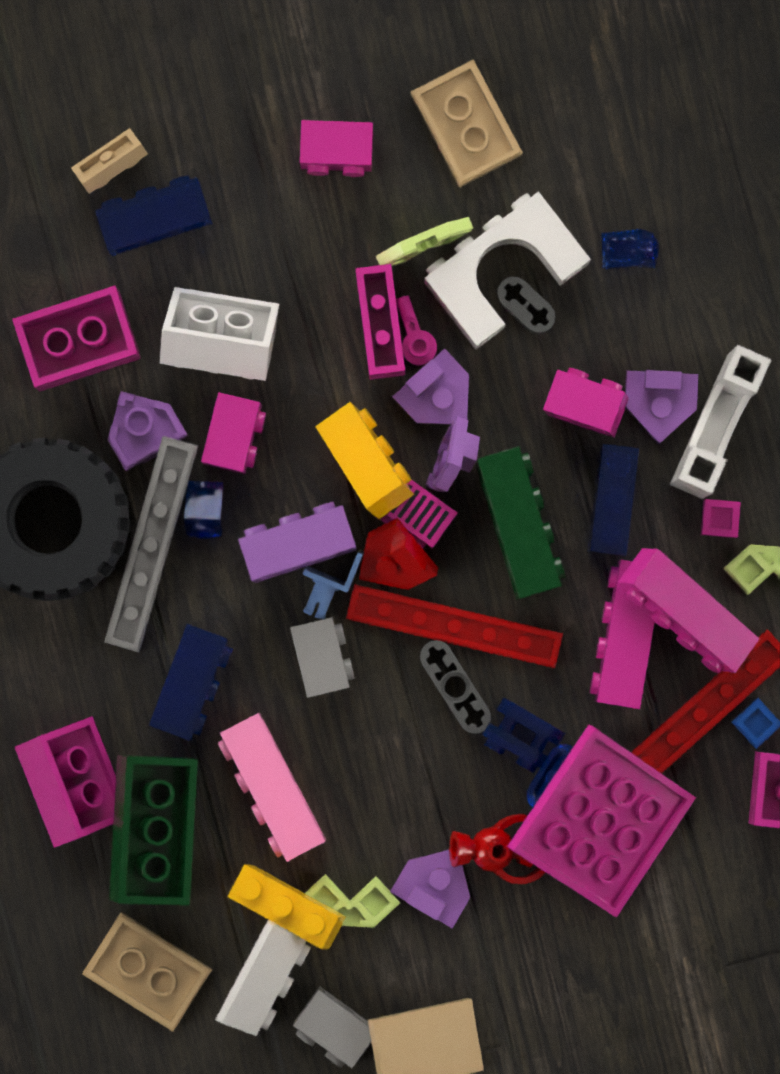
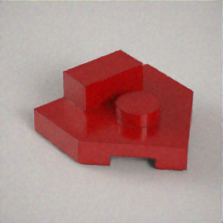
M395 518L368 532L359 580L409 590L437 576L439 568L402 522Z

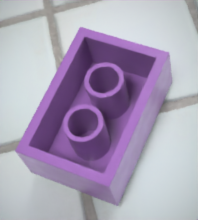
M334 502L326 503L313 508L315 514L305 518H301V515L296 513L279 519L280 526L268 530L265 524L244 530L246 537L238 540L251 580L257 583L356 551V545L343 505L335 507Z

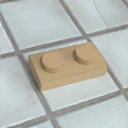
M129 128L71 167V169L90 194L94 190L104 187L112 178L125 169L135 166L148 153Z

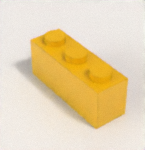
M349 402L315 427L366 509L380 519L414 495L407 484L412 479L401 463L394 464L390 457L394 450L383 435L377 437L373 430L377 424L367 409L364 408L360 411Z
M244 864L227 896L321 949H330L347 917L255 865Z

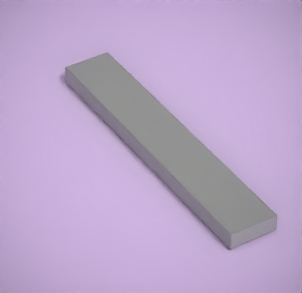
M167 436L162 437L104 643L138 653L141 650L198 445Z

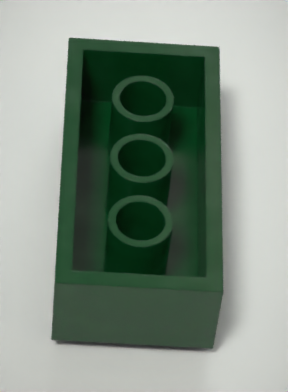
M518 446L478 458L475 466L516 600L559 588L561 586L560 579L565 578V573L560 557L553 558L549 545L555 543L549 522L542 523L539 511L544 508L539 488L532 489L529 477L532 476L534 471L528 452L521 454L520 447Z
M117 755L109 900L118 904L190 905L198 759Z

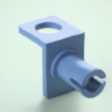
M358 551L346 581L307 566L304 569L303 575L312 578L315 584L303 612L312 615L317 602H319L320 605L315 617L322 620L325 619L334 592L341 590L348 593L364 551Z

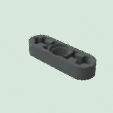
M438 640L428 642L420 652L422 666L461 727L469 733L483 732L491 721V713L450 647ZM433 646L437 651L442 648L445 650L446 655L443 656L442 660L447 668L451 663H454L457 668L455 671L446 673L440 681L434 675L441 672L436 663L429 665L426 661L430 656L428 649ZM453 676L462 678L466 684L464 694L457 698L449 696L445 691L446 681ZM471 693H473L476 700L469 703L475 711L482 709L485 714L481 717L483 724L479 727H476L473 723L466 724L465 719L469 715L464 706L459 711L454 707L455 703L463 702Z

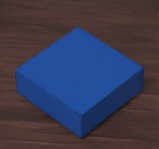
M756 698L731 721L755 749L780 728V721L759 698Z

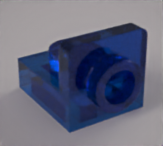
M643 229L601 233L603 269L655 268V259L659 255V245L654 237V233Z
M188 481L184 515L186 534L188 536H194L199 539L222 536L223 482Z

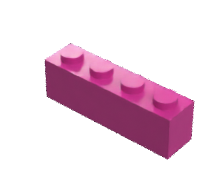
M642 548L618 581V584L627 591L625 595L631 602L640 607L645 606L653 613L651 618L655 623L665 629L670 628L678 635L676 638L678 643L690 651L695 650L703 657L701 662L715 673H720V671L736 673L759 640L752 631L659 549Z
M619 560L617 567L611 566L608 587L614 589L611 602L605 601L602 623H607L605 638L599 637L596 658L602 660L600 672H593L590 694H596L595 702L640 709L654 628V621L651 618L653 613L645 606L640 607L626 597L625 593L627 591L618 584V581L633 561Z

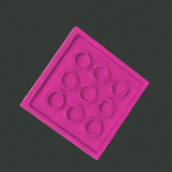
M588 725L507 847L611 915L617 917L696 797L599 730Z

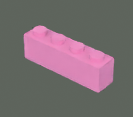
M257 713L221 732L220 735L223 740L218 742V745L227 762L233 759L240 772L234 774L244 794L248 791L251 792L256 802L255 805L251 806L252 811L260 825L267 823L273 835L268 838V841L277 858L283 855L287 862L324 843L326 838L261 714Z

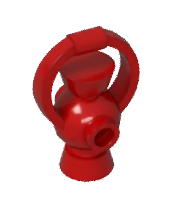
M514 814L504 817L493 827L484 828L477 832L473 839L468 834L456 831L451 833L449 856L453 867L469 864L470 860L473 859L475 864L481 869L494 872L499 878L512 884L531 883L545 874V871L539 867L524 876H511L503 870L512 859H515L518 864L528 867L533 866V863L507 847L512 839L504 831L514 823L524 822L528 816L526 814Z

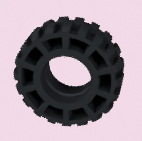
M35 438L27 443L19 442L9 446L8 451L0 455V587L22 597L35 600H66L94 589L102 579L108 577L116 568L115 564L120 556L123 557L127 547L125 543L131 529L128 510L130 506L127 495H125L121 486V481L107 463L96 454L71 441ZM45 486L58 487L69 492L77 501L82 515L81 529L75 541L66 549L52 554L38 553L28 548L21 541L15 527V514L21 500L34 489Z

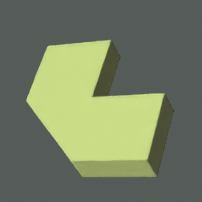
M469 217L446 222L395 244L378 254L376 258L379 265L391 264V266L405 263L427 249L450 244L468 234L473 229Z
M749 545L729 562L723 570L745 595H748L772 573L780 579V547Z
M326 874L305 892L306 895L347 916L342 926L374 928L400 904V901L377 876L351 900Z

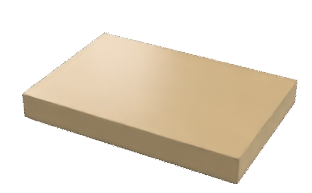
M474 59L411 91V96L459 188L522 156L523 152Z
M121 912L82 975L173 1032L212 969Z
M470 998L368 1020L377 1074H471L484 1071L473 1003Z

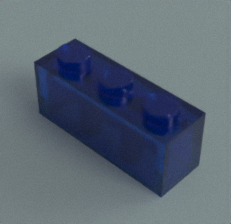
M189 175L178 177L169 182V187L157 190L155 186L137 191L135 198L123 201L119 197L103 202L101 204L102 208L95 210L110 255L115 256L213 224L198 178L190 179Z
M603 444L600 447L587 553L625 557L627 555L639 448Z
M190 624L186 625L149 726L189 741L192 740L194 734L201 735L207 720V715L202 714L207 700L214 701L220 682L215 680L219 666L226 668L233 648L227 646L230 639Z

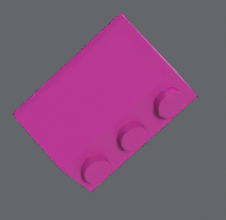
M93 717L38 736L14 747L54 848L113 824L116 775Z

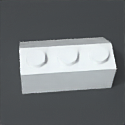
M174 287L162 328L160 364L266 381L279 304Z
M268 920L224 1002L216 1021L255 1036L260 1028L267 1031L277 1013L276 1010L271 1008L277 996L285 998L294 981L293 978L288 976L294 964L302 966L311 948L305 944L306 940Z

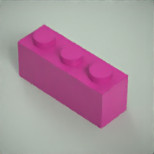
M391 264L355 268L369 378L372 380L405 375V365Z

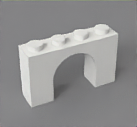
M539 191L532 197L528 193L521 196L511 205L513 209L511 213L503 219L500 215L495 216L482 227L485 230L482 235L475 240L471 236L467 237L454 248L457 254L447 261L442 257L426 269L429 275L424 278L425 285L475 350L505 327V323L481 293L476 279L478 264L490 250L506 244L520 245L531 250L541 260L560 286L585 268L591 260Z
M739 345L726 356L670 485L701 499L712 494L727 461L723 456L729 440L748 401L757 393L771 359Z

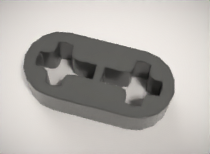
M514 276L508 277L500 283L497 291L498 302L525 329L532 334L541 335L547 333L552 328L556 317L554 309L523 279ZM509 286L513 289L519 286L521 288L519 296L526 303L522 306L516 299L508 302L505 299L507 291L504 288ZM528 306L538 313L545 310L547 312L545 320L548 324L545 326L541 323L536 326L532 325L533 316L527 310Z

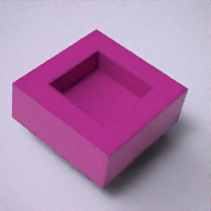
M704 499L701 535L738 538L741 502Z

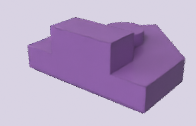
M444 349L411 377L392 398L416 424L451 425L457 416L467 420L469 374Z
M646 370L645 372L626 371L625 393L629 399L625 409L646 429L657 444L661 443L697 410L698 374Z
M123 391L120 392L116 413L107 440L126 472L156 457L163 436L180 441L188 437L170 404Z
M457 416L452 421L437 453L439 455L435 462L433 473H430L427 479V488L437 492H447L453 481L457 478L460 469L470 473L477 461L480 437L467 432L469 420Z
M449 849L408 860L390 890L391 893L405 900L406 903L433 919L439 920L450 928L454 927L470 899L462 865L457 867L451 865Z

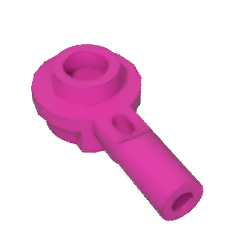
M409 295L396 299V303L407 332V336L403 339L402 343L403 356L413 365H426L436 356V340L429 332L420 329Z

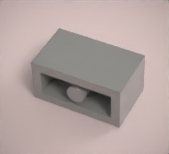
M333 617L290 627L307 698L349 688L348 680L355 679L350 658L343 659L340 645L346 644L342 623L334 624Z
M321 986L318 987L293 1024L298 1029L295 1034L310 1046L318 1043L327 1050L325 1056L341 1068L344 1064L353 1068L371 1043L368 1021Z

